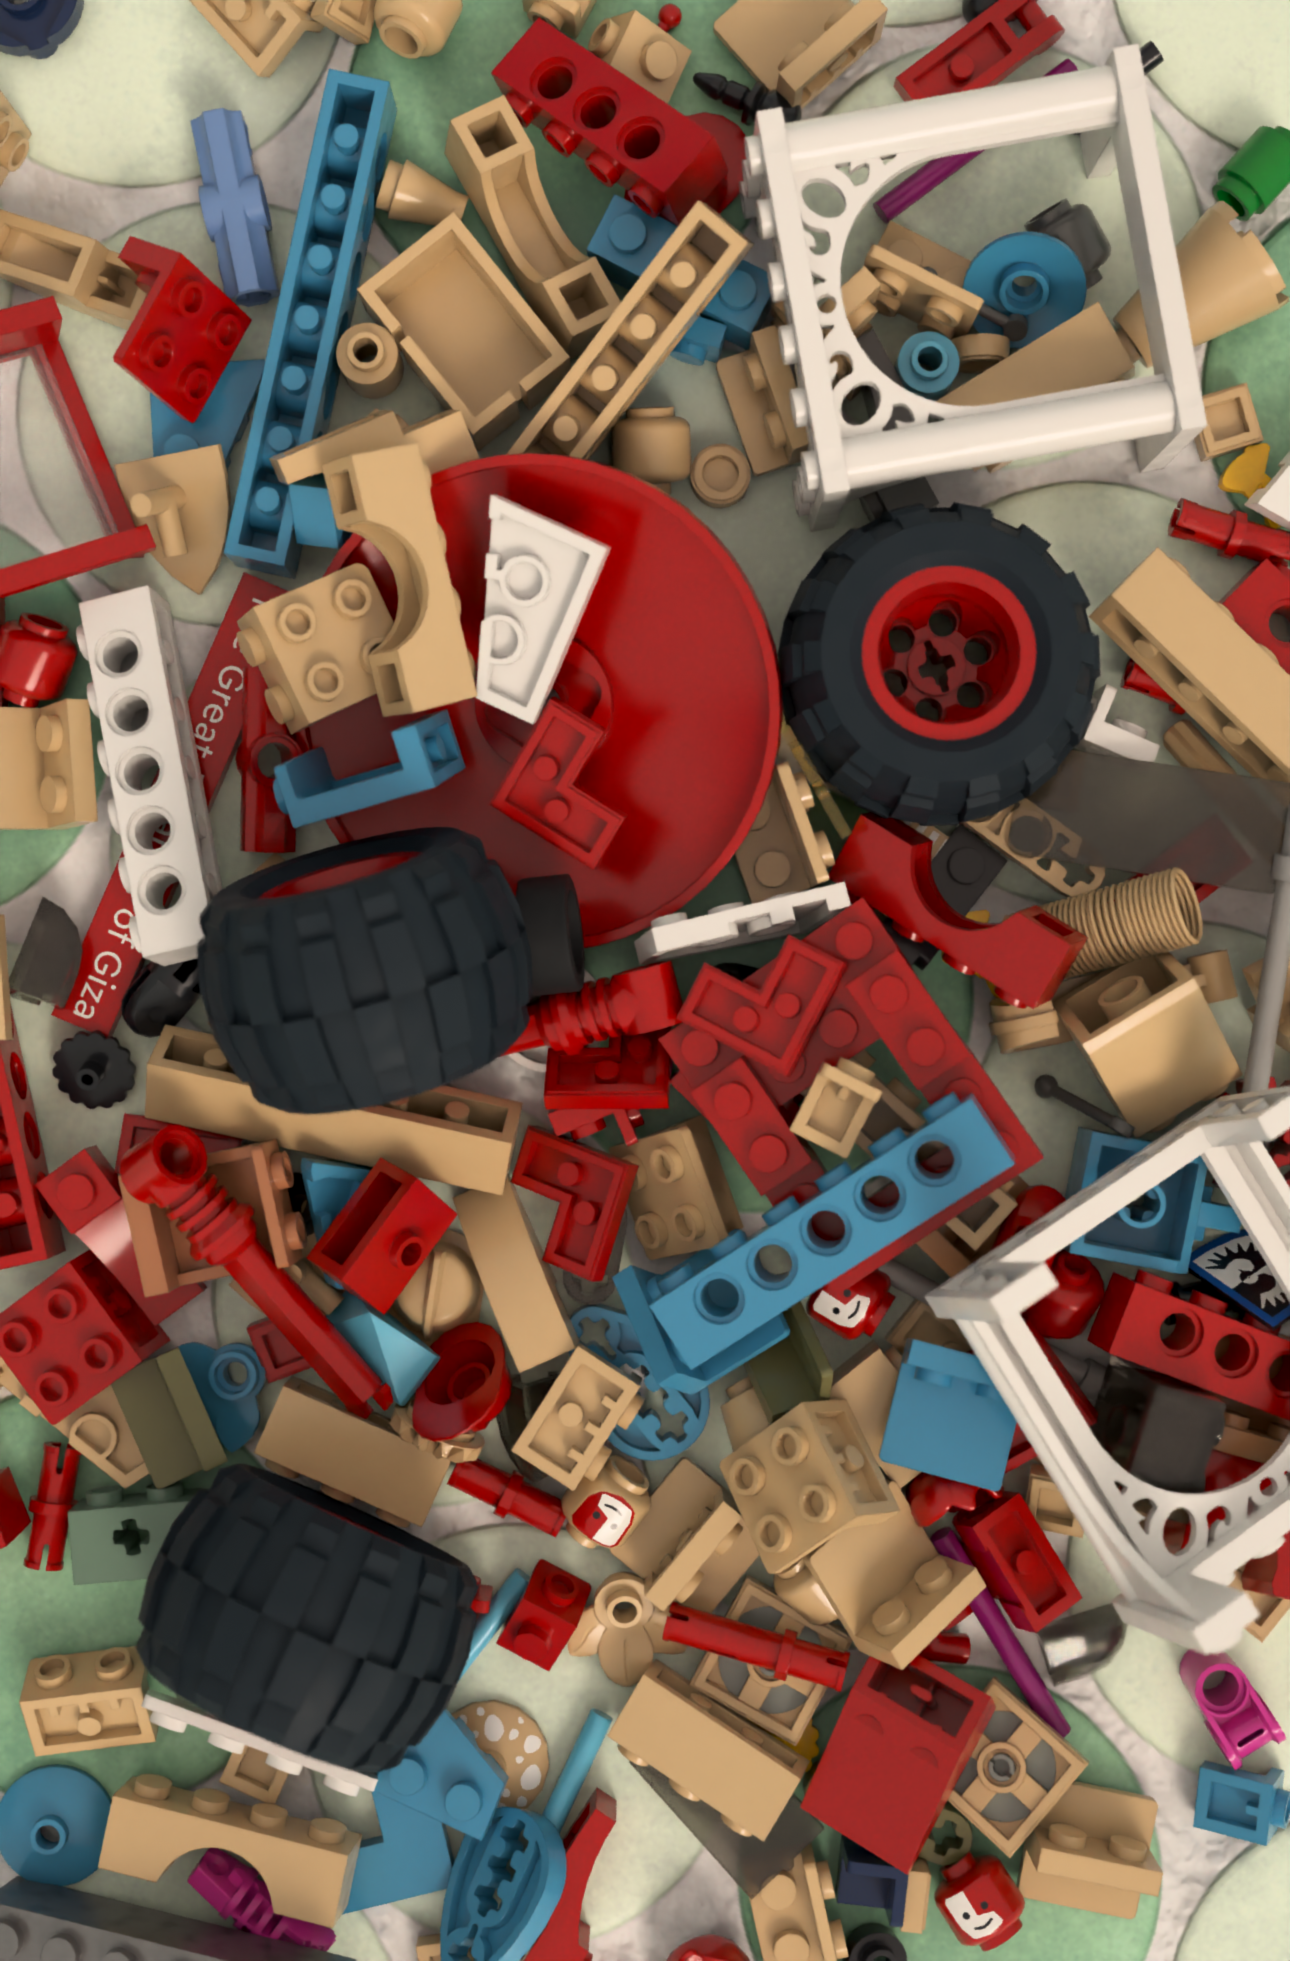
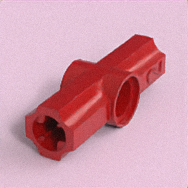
M243 667L242 742L237 748L235 758L237 769L241 774L240 851L261 853L295 852L296 828H293L289 814L286 815L280 810L273 791V782L276 775L274 773L267 777L262 774L257 760L261 749L269 743L277 747L280 752L281 763L303 753L297 743L295 733L291 735L286 723L279 724L270 712L265 699V690L268 689V686L259 667Z

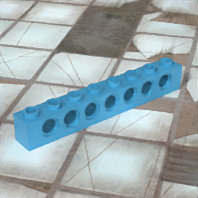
M333 69L328 70L224 554L237 567L296 579L303 545L296 544L289 486L279 482L269 458L322 436L328 431L341 372L336 359V348L340 337L351 326L358 293L357 288H359L376 211L375 205L382 183L397 114V107L389 81Z

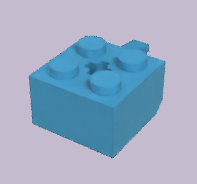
M1078 1127L1065 1199H1069L1154 1141L1141 1138L1136 1139L1135 1137L1128 1139L1120 1134ZM1198 1156L1142 1194L1144 1195L1142 1206L1123 1207L1063 1249L1072 1254L1171 1273L1187 1274L1194 1240L1203 1241L1205 1228L1239 1233L1241 1221L1231 1205L1211 1201L1213 1187L1204 1185L1208 1167L1202 1157Z

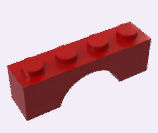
M871 812L860 815L835 861V865L828 874L829 879L835 883L845 882L849 900L852 904L865 897L872 909L876 908L893 919L891 926L899 934L915 942L922 943L926 940L944 952L942 959L955 970L967 975H975L977 973L996 985L994 988L995 994L1010 1005L1025 1009L1027 1006L1035 1009L1052 1000L1087 941V936L1037 905L1020 910L1000 923L978 922L961 915L945 901L935 884L931 868L933 840L899 819H884Z

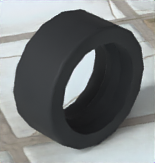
M560 874L519 880L516 889V899L520 906L531 949L532 996L580 991L583 988L585 977L584 941L579 903L571 876L569 874Z

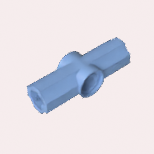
M218 108L204 111L199 117L190 120L203 181V185L198 188L199 199L210 240L215 242L219 261L218 267L224 286L223 291L236 305L251 307L265 304L269 300L278 297L280 292L267 232L272 231L271 217L262 180L259 174L256 175L248 127L241 110L232 111Z

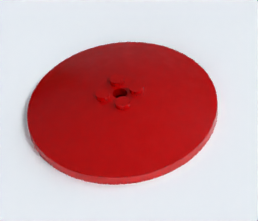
M542 453L496 455L467 461L433 473L431 475L430 495L437 523L441 526L446 538L445 559L451 584L460 598V623L466 648L470 651L475 662V687H477L481 621L484 620L487 589V578H484L486 554L489 553L492 520L489 518L490 495L497 494L611 547L552 688L557 692L561 701L607 729L576 782L627 813L628 817L599 865L592 870L489 805L536 723H528L476 697L416 713L383 717L378 695L375 694L327 716L310 727L296 732V740L302 753L323 747L335 779L346 778L400 762L391 732L424 715L447 709L466 768L434 788L328 818L325 821L340 844L371 836L418 828L453 827L481 839L486 858L497 861L515 897L517 884L521 879L569 874L574 882L578 898L584 948L595 947L626 938L650 927L652 920L679 910L705 889L727 865L742 844L764 804L774 776L781 742L783 717L780 668L776 646L765 612L745 573L715 533L686 506L660 488L631 473L597 461L568 455ZM353 533L337 552L322 577L356 563L365 565L374 579L393 622H395L398 609V589L391 566L375 545L364 537Z

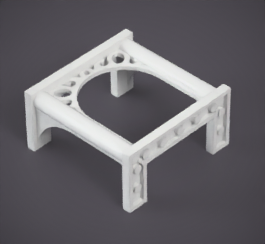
M1139 43L1113 48L1105 65L1102 67L785 123L782 107L756 111L753 136L744 138L746 159L742 160L743 181L739 182L740 201L744 219H755L758 238H761V240L772 238L776 262L767 263L769 290L773 303L783 301L787 325L778 326L780 351L784 365L794 364L798 388L789 390L791 413L795 428L806 427L809 444L807 451L801 452V466L796 467L797 479L792 480L793 496L798 517L808 515L811 532L834 528L843 506L847 503L902 482L924 476L1134 439L1140 473L1164 469L1207 426ZM1080 133L1079 137L1087 179L1111 175L1117 165L1154 375L989 405L956 406L928 400L909 392L883 374L868 358L855 338L846 317L841 291V264L846 240L855 220L872 196L886 183L911 167L929 160ZM894 158V159H892L890 162H888L886 165H885V164L883 163V161H882V160H885V159ZM849 166V175H851L857 169L866 167L868 169V179L864 184L854 186L851 179L837 168ZM816 182L826 184L834 188L841 195L845 210L837 217H822L811 211L805 204L802 190L808 184ZM803 226L813 232L827 235L830 245L827 253L816 255L811 251L815 250L816 242L814 237L804 230ZM812 276L822 282L814 286ZM822 298H829L835 303V309L830 313H823L817 306L818 301ZM832 328L826 338L823 339L822 329ZM842 354L850 360L852 373L841 379L832 389L831 383L835 379L838 363H830L829 361L833 356ZM861 385L874 387L880 399L876 414L862 425H851L845 422L841 414V405L845 396L852 389ZM902 406L909 411L913 422L906 423L896 420L894 423L896 429L882 430L891 417L893 407ZM928 417L941 420L932 423L927 422Z
M1290 1086L1219 1097L924 1295L937 1318L954 1319L1115 1581L1121 1594L1111 1600V1603L1125 1624L1205 1655L1219 1653L1235 1645L1244 1634L1242 1628L1260 1616L1245 1591L1229 1587L1228 1585L1236 1577L1234 1571L1251 1558L1265 1557L1280 1548L1285 1542L1283 1535L1290 1530V1432L1280 1448L1263 1466L1248 1477L1228 1487L1201 1493H1178L1156 1488L1128 1473L1102 1448L1019 1312L1058 1286L1044 1263L1045 1260L1198 1156L1202 1157L1290 1302V1187L1262 1143L1273 1140L1290 1128ZM1268 1477L1271 1485L1261 1491L1260 1483L1264 1478ZM1114 1482L1123 1486L1121 1491L1118 1490ZM1147 1498L1153 1507L1146 1517L1143 1531L1139 1521L1145 1519V1516L1139 1514L1134 1509L1133 1504L1140 1499ZM1221 1506L1225 1511V1518L1223 1520L1216 1519L1209 1529L1206 1519L1207 1514L1214 1508ZM1177 1508H1183L1189 1515L1191 1523L1190 1538L1183 1549L1176 1554H1171L1166 1549L1163 1540L1164 1524L1172 1511Z

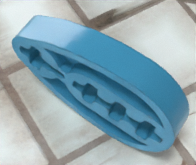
M590 1302L578 1307L572 1313L570 1320L580 1340L579 1343L618 1368L626 1363L633 1369L641 1365L647 1368L643 1376L645 1386L652 1392H656L660 1388L667 1392L663 1397V1405L666 1411L671 1415H676L680 1411L686 1414L682 1421L684 1434L679 1437L671 1431L663 1436L657 1432L661 1426V1419L659 1414L651 1408L644 1413L639 1410L626 1430L616 1424L607 1439L621 1452L641 1460L656 1461L668 1459L688 1449L702 1433L709 1416L710 1398L708 1386L691 1395L657 1385L625 1310L598 1302ZM588 1317L592 1322L596 1323L604 1318L609 1323L604 1335L611 1348L616 1352L615 1355L609 1354L595 1340H591L587 1344L580 1340L584 1331L581 1323L582 1319ZM575 1349L569 1351V1357L572 1355Z
M499 1807L496 1809L488 1832L482 1841L467 1834L464 1836L451 1870L444 1898L440 1927L441 1961H471L467 1956L470 1947H472L471 1955L476 1961H519L532 1947L546 1927L561 1898L567 1871L563 1841L555 1826L545 1816L525 1809ZM522 1830H524V1838L529 1841L525 1851H523V1843L518 1840ZM509 1859H511L510 1866L516 1870L512 1880H510V1872L505 1869ZM496 1888H498V1897L503 1900L499 1910H497L498 1902L493 1898Z

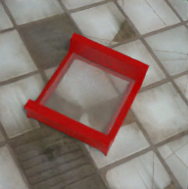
M54 296L0 310V599L125 559L144 558L145 553L156 549V544L148 525L144 524L135 527L59 343L63 318Z

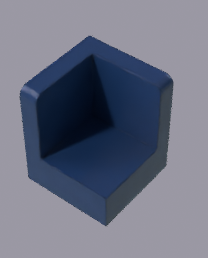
M842 1834L835 1888L837 1903L885 1908L889 1926L902 1928L909 1874L903 1873Z

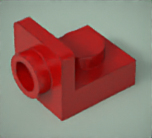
M549 1109L547 1113L556 1136L570 1131L573 1141L603 1130L607 1127L603 1117L614 1114L628 1147L639 1142L635 1128L645 1124L640 1109Z

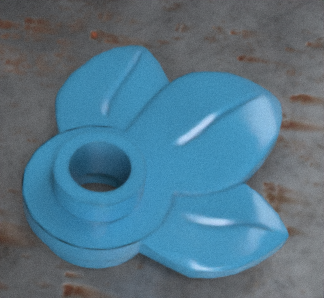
M190 1342L178 1346L218 1438L230 1452L236 1451L255 1434L261 1418L257 1395L265 1385L266 1376L265 1368L261 1366L255 1349L244 1343H230L218 1350L199 1342ZM239 1362L245 1366L247 1370L245 1382L236 1383L230 1379L228 1375L230 1363Z

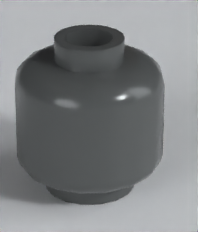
M1064 199L1045 209L1024 225L1027 232H1039L1053 236L1064 242L1074 251L1085 271L1087 289L1103 278L1098 268L1110 256L1111 246L1092 210L1087 205L1075 204L1071 206L1069 201Z

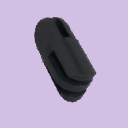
M198 958L167 966L150 961L128 987L121 1000L123 1019L134 1033L148 1038L158 1037L161 1035L165 1024L176 1026L201 997Z

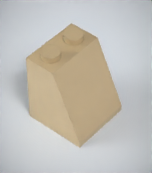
M1163 952V954L1110 967L1052 1003L1121 1119L1135 1127L1132 1134L1136 1139L1145 1133H1153L1166 1128L1174 1121L1177 1114L1197 1102L1208 1101L1218 1097L1228 1088L1229 1083L1243 1075L1194 977L1170 952Z

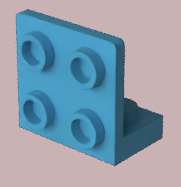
M733 1229L728 1233V1236L739 1229ZM709 1249L700 1250L663 1275L630 1265L612 1277L656 1384L694 1395L777 1344L790 1334V1329L784 1315L780 1313L690 1370L649 1305L662 1293L657 1283L686 1263H689L695 1272L715 1259ZM714 1279L708 1283L709 1297L716 1305L730 1308L738 1304V1291L731 1282L725 1279Z
M907 1338L881 1442L879 1458L886 1463L992 1491H999L1002 1486L1017 1421L976 1355Z

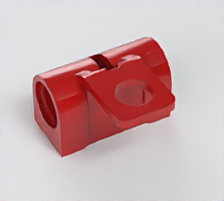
M1004 1491L1003 1496L997 1499L992 1496L986 1497L976 1502L975 1510L967 1511L962 1509L953 1517L952 1524L963 1540L961 1543L963 1549L974 1567L978 1570L992 1597L999 1600L1017 1629L1037 1633L1083 1598L1019 1492ZM968 1605L943 1631L950 1630L973 1613L971 1607Z

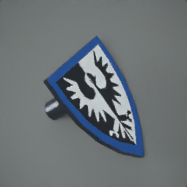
M1246 1229L1240 1230L1239 1233L1231 1232L1200 1246L1191 1253L1188 1272L1240 1308L1239 1320L1243 1321L1245 1313H1248L1272 1331L1290 1320V1302Z

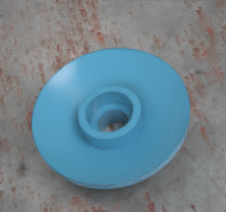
M1016 232L992 241L974 257L966 271L963 282V289L981 297L984 300V304L1007 316L1021 314L1027 319L1028 331L1026 337L1020 341H1010V348L1020 349L1082 312L1087 290L1085 271L1074 251L1059 239L1039 232ZM1020 276L1035 278V281L1026 287L1018 286L1013 280ZM977 314L972 325L979 333L1004 336L1002 327Z
M59 1764L35 1768L19 1777L9 1787L0 1802V1852L7 1864L26 1880L58 1886H67L84 1880L98 1869L112 1800L101 1783L81 1769ZM49 1825L56 1828L60 1836L59 1841L52 1842L47 1840L41 1834V1827Z

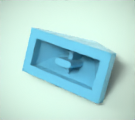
M345 1290L342 1294L345 1298L326 1317L382 1380L381 1385L387 1383L390 1386L393 1400L399 1406H405L441 1357L388 1311L383 1315Z

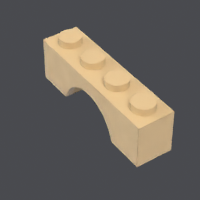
M502 95L450 120L444 154L532 310L569 355L570 359L584 352L621 301L596 257H588L581 253L572 244L559 225L540 181L535 149L505 95Z
M418 442L353 454L322 464L337 529L355 533L375 545L391 566L397 584L398 609L395 622L385 640L368 654L382 716L411 714L477 697L474 682L476 675L475 662L470 651L466 648L460 623V598L451 584L445 559L446 538L436 520L430 495L431 474L427 464L422 459Z
M142 1774L137 1777L132 1776L112 1796L98 1868L156 1883L175 1860L187 1852L201 1848L225 1849L246 1859L260 1873L270 1893L273 1913L334 1928L348 1905L362 1834L346 1830V1825L335 1819L315 1818L309 1821L289 1816L288 1811L279 1805L258 1803L249 1806L230 1801V1796L220 1790L202 1788L190 1791L172 1786V1781L164 1776Z

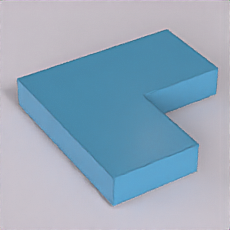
M371 1791L382 1835L361 1840L348 1905L342 1914L447 1889L454 1857L446 1825L375 1791Z

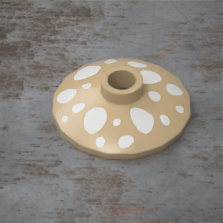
M498 1700L472 1702L453 1712L452 1716L455 1719L460 1716L474 1733L478 1747L483 1752L491 1754L509 1776L497 1808L514 1807L527 1809L543 1790L549 1769L547 1741L537 1722L518 1706Z

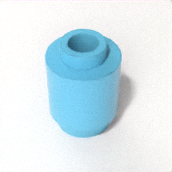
M933 331L920 332L910 337L903 344L894 368L906 390L925 399L937 401L948 393L958 373L959 354L955 345L946 336ZM919 363L930 366L934 371L924 370Z

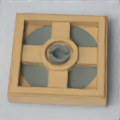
M748 1574L724 1616L781 1634L785 1633L786 1628L797 1631L798 1639L843 1652L848 1651L853 1641L844 1628L833 1622L826 1625L810 1624L776 1594L775 1589ZM705 1651L689 1682V1686L794 1746L799 1742L828 1688L787 1675L786 1681L774 1678L775 1671Z
M994 1676L982 1692L992 1697L996 1709L948 1801L1011 1858L1088 1766L1089 1760Z

